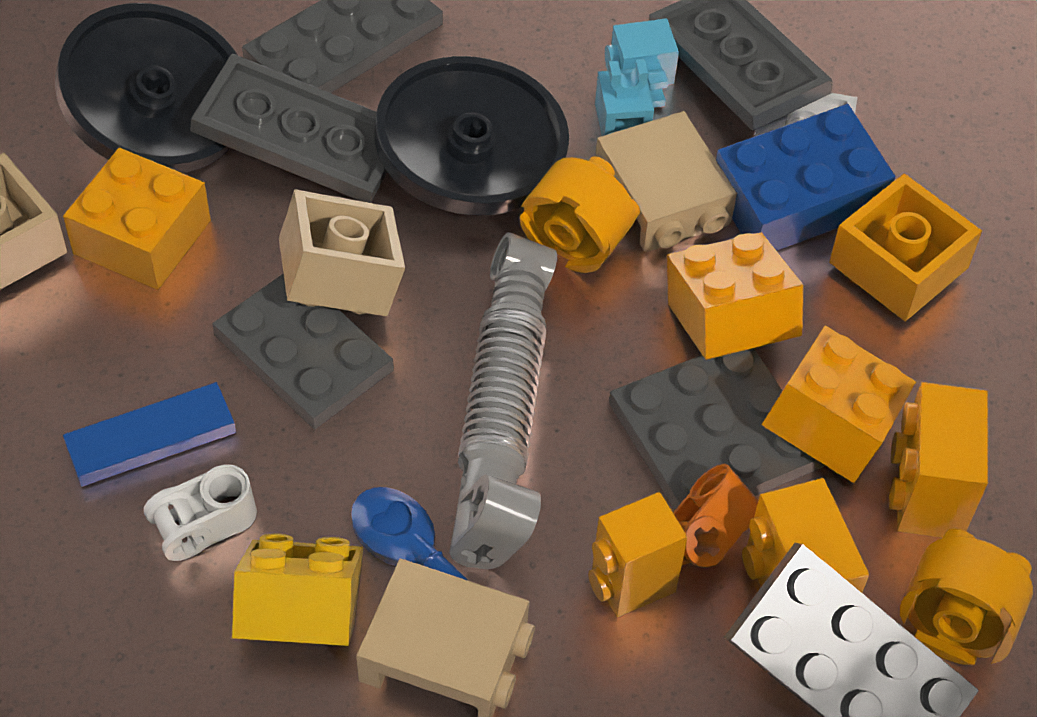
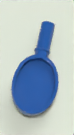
M374 487L362 492L357 497L351 512L353 530L359 542L374 557L394 566L397 565L401 558L468 580L443 556L442 551H437L434 548V525L426 510L412 497L388 487Z

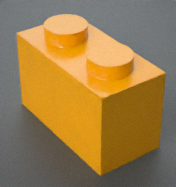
M660 492L598 517L596 540L592 543L593 563L592 569L588 571V577L596 597L601 602L607 600L617 618L676 593L688 537Z

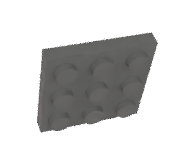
M754 348L705 360L703 355H700L610 391L609 404L674 510L687 497L695 482L709 469L720 464H727L755 496L824 467V464L761 425L783 390Z

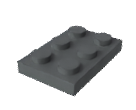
M284 273L212 323L214 336L314 430L394 371L393 358L338 309L324 306H306L298 302L287 301Z

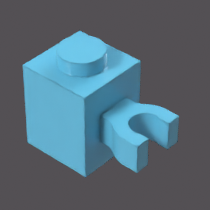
M667 18L613 25L611 45L605 46L607 71L609 61H618L620 69L625 70L635 69L636 60L645 59L648 70L647 81L654 108L665 106L666 99L662 89L668 88V85L675 82L679 51Z
M637 59L635 69L622 70L619 67L618 61H609L608 71H598L595 107L601 136L653 121L654 107L647 81L648 70L645 59Z

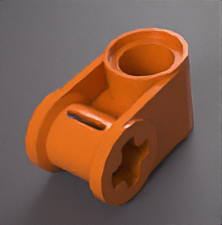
M727 464L717 465L705 472L695 482L690 493L673 512L688 537L682 565L692 563L700 567L715 566L723 560L725 554L742 533L750 528V519L754 518L758 499Z

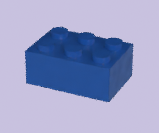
M849 104L717 150L716 156L717 163L737 192L732 219L740 233L755 234L762 232L776 251L837 229L843 221L890 185L896 177Z

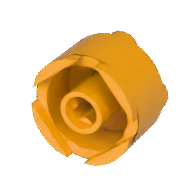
M596 156L591 157L588 161L567 157L555 162L524 200L521 206L524 207V212L519 218L520 225L529 240L555 249L558 255L568 259L569 261L564 267L575 272L589 273L598 270L634 224V221L640 214V208L622 184L614 177L615 171L609 162Z
M948 530L942 539L931 543L921 557L900 604L899 612L903 624H905L908 618L917 630L914 637L937 656L962 665H975L977 658L993 657L991 664L1000 662L1011 652L1033 596V585L1030 579L1032 567L1030 562L1020 554L1006 552L991 543L975 539L972 534L965 530Z

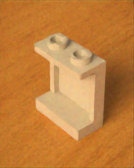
M685 111L597 138L595 156L611 164L615 171L614 177L639 205L640 214L636 219L641 226L640 245L644 252L661 247L669 248L682 240L704 233H715L731 223L737 192Z
M400 558L356 655L358 681L380 688L385 676L473 705L478 709V717H492L496 706L504 709L507 707L516 681V675L510 673L516 656L525 659L533 640L535 625L528 623L529 601Z

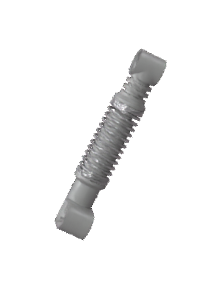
M508 232L501 239L490 268V278L495 281L492 305L484 312L479 328L480 335L477 340V354L474 358L475 364L472 369V383L469 388L468 405L465 409L467 414L464 418L465 424L462 429L463 435L458 452V464L463 471L449 552L451 558L463 566L487 570L503 565L528 541L535 529L540 513V493L516 485L519 476L524 474L528 463L529 439L532 435V419L535 414V399L538 394V379L541 374V359L544 354V341L547 334L545 318L542 316L541 311L545 290L552 279L557 262V252L555 249Z

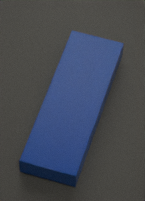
M217 382L63 434V438L80 485L83 487L236 433V428Z

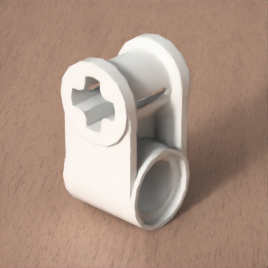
M225 464L214 467L210 471L178 486L158 492L144 506L146 519L150 523L156 524L164 540L162 550L168 560L172 561L191 558L215 543L244 532L251 527L257 514L248 475L243 469L235 465ZM227 497H238L233 502L219 503ZM173 505L174 508L169 510L168 506ZM186 537L187 541L183 542L182 539Z

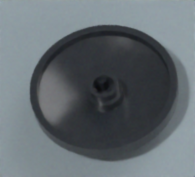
M151 3L116 5L90 15L78 24L67 37L59 56L55 74L56 96L63 116L71 129L88 147L107 160L120 147L181 173L195 171L215 162L230 149L228 146L191 132L190 128L191 118L232 53L237 55V53L215 29L197 17L181 10Z
M452 56L420 63L399 75L387 87L377 108L374 139L378 156L389 175L398 185L417 199L439 209L454 213L495 215L523 208L521 206L524 200L554 163L562 158H566L569 146V129L565 115L553 95L542 84L525 72L491 59Z

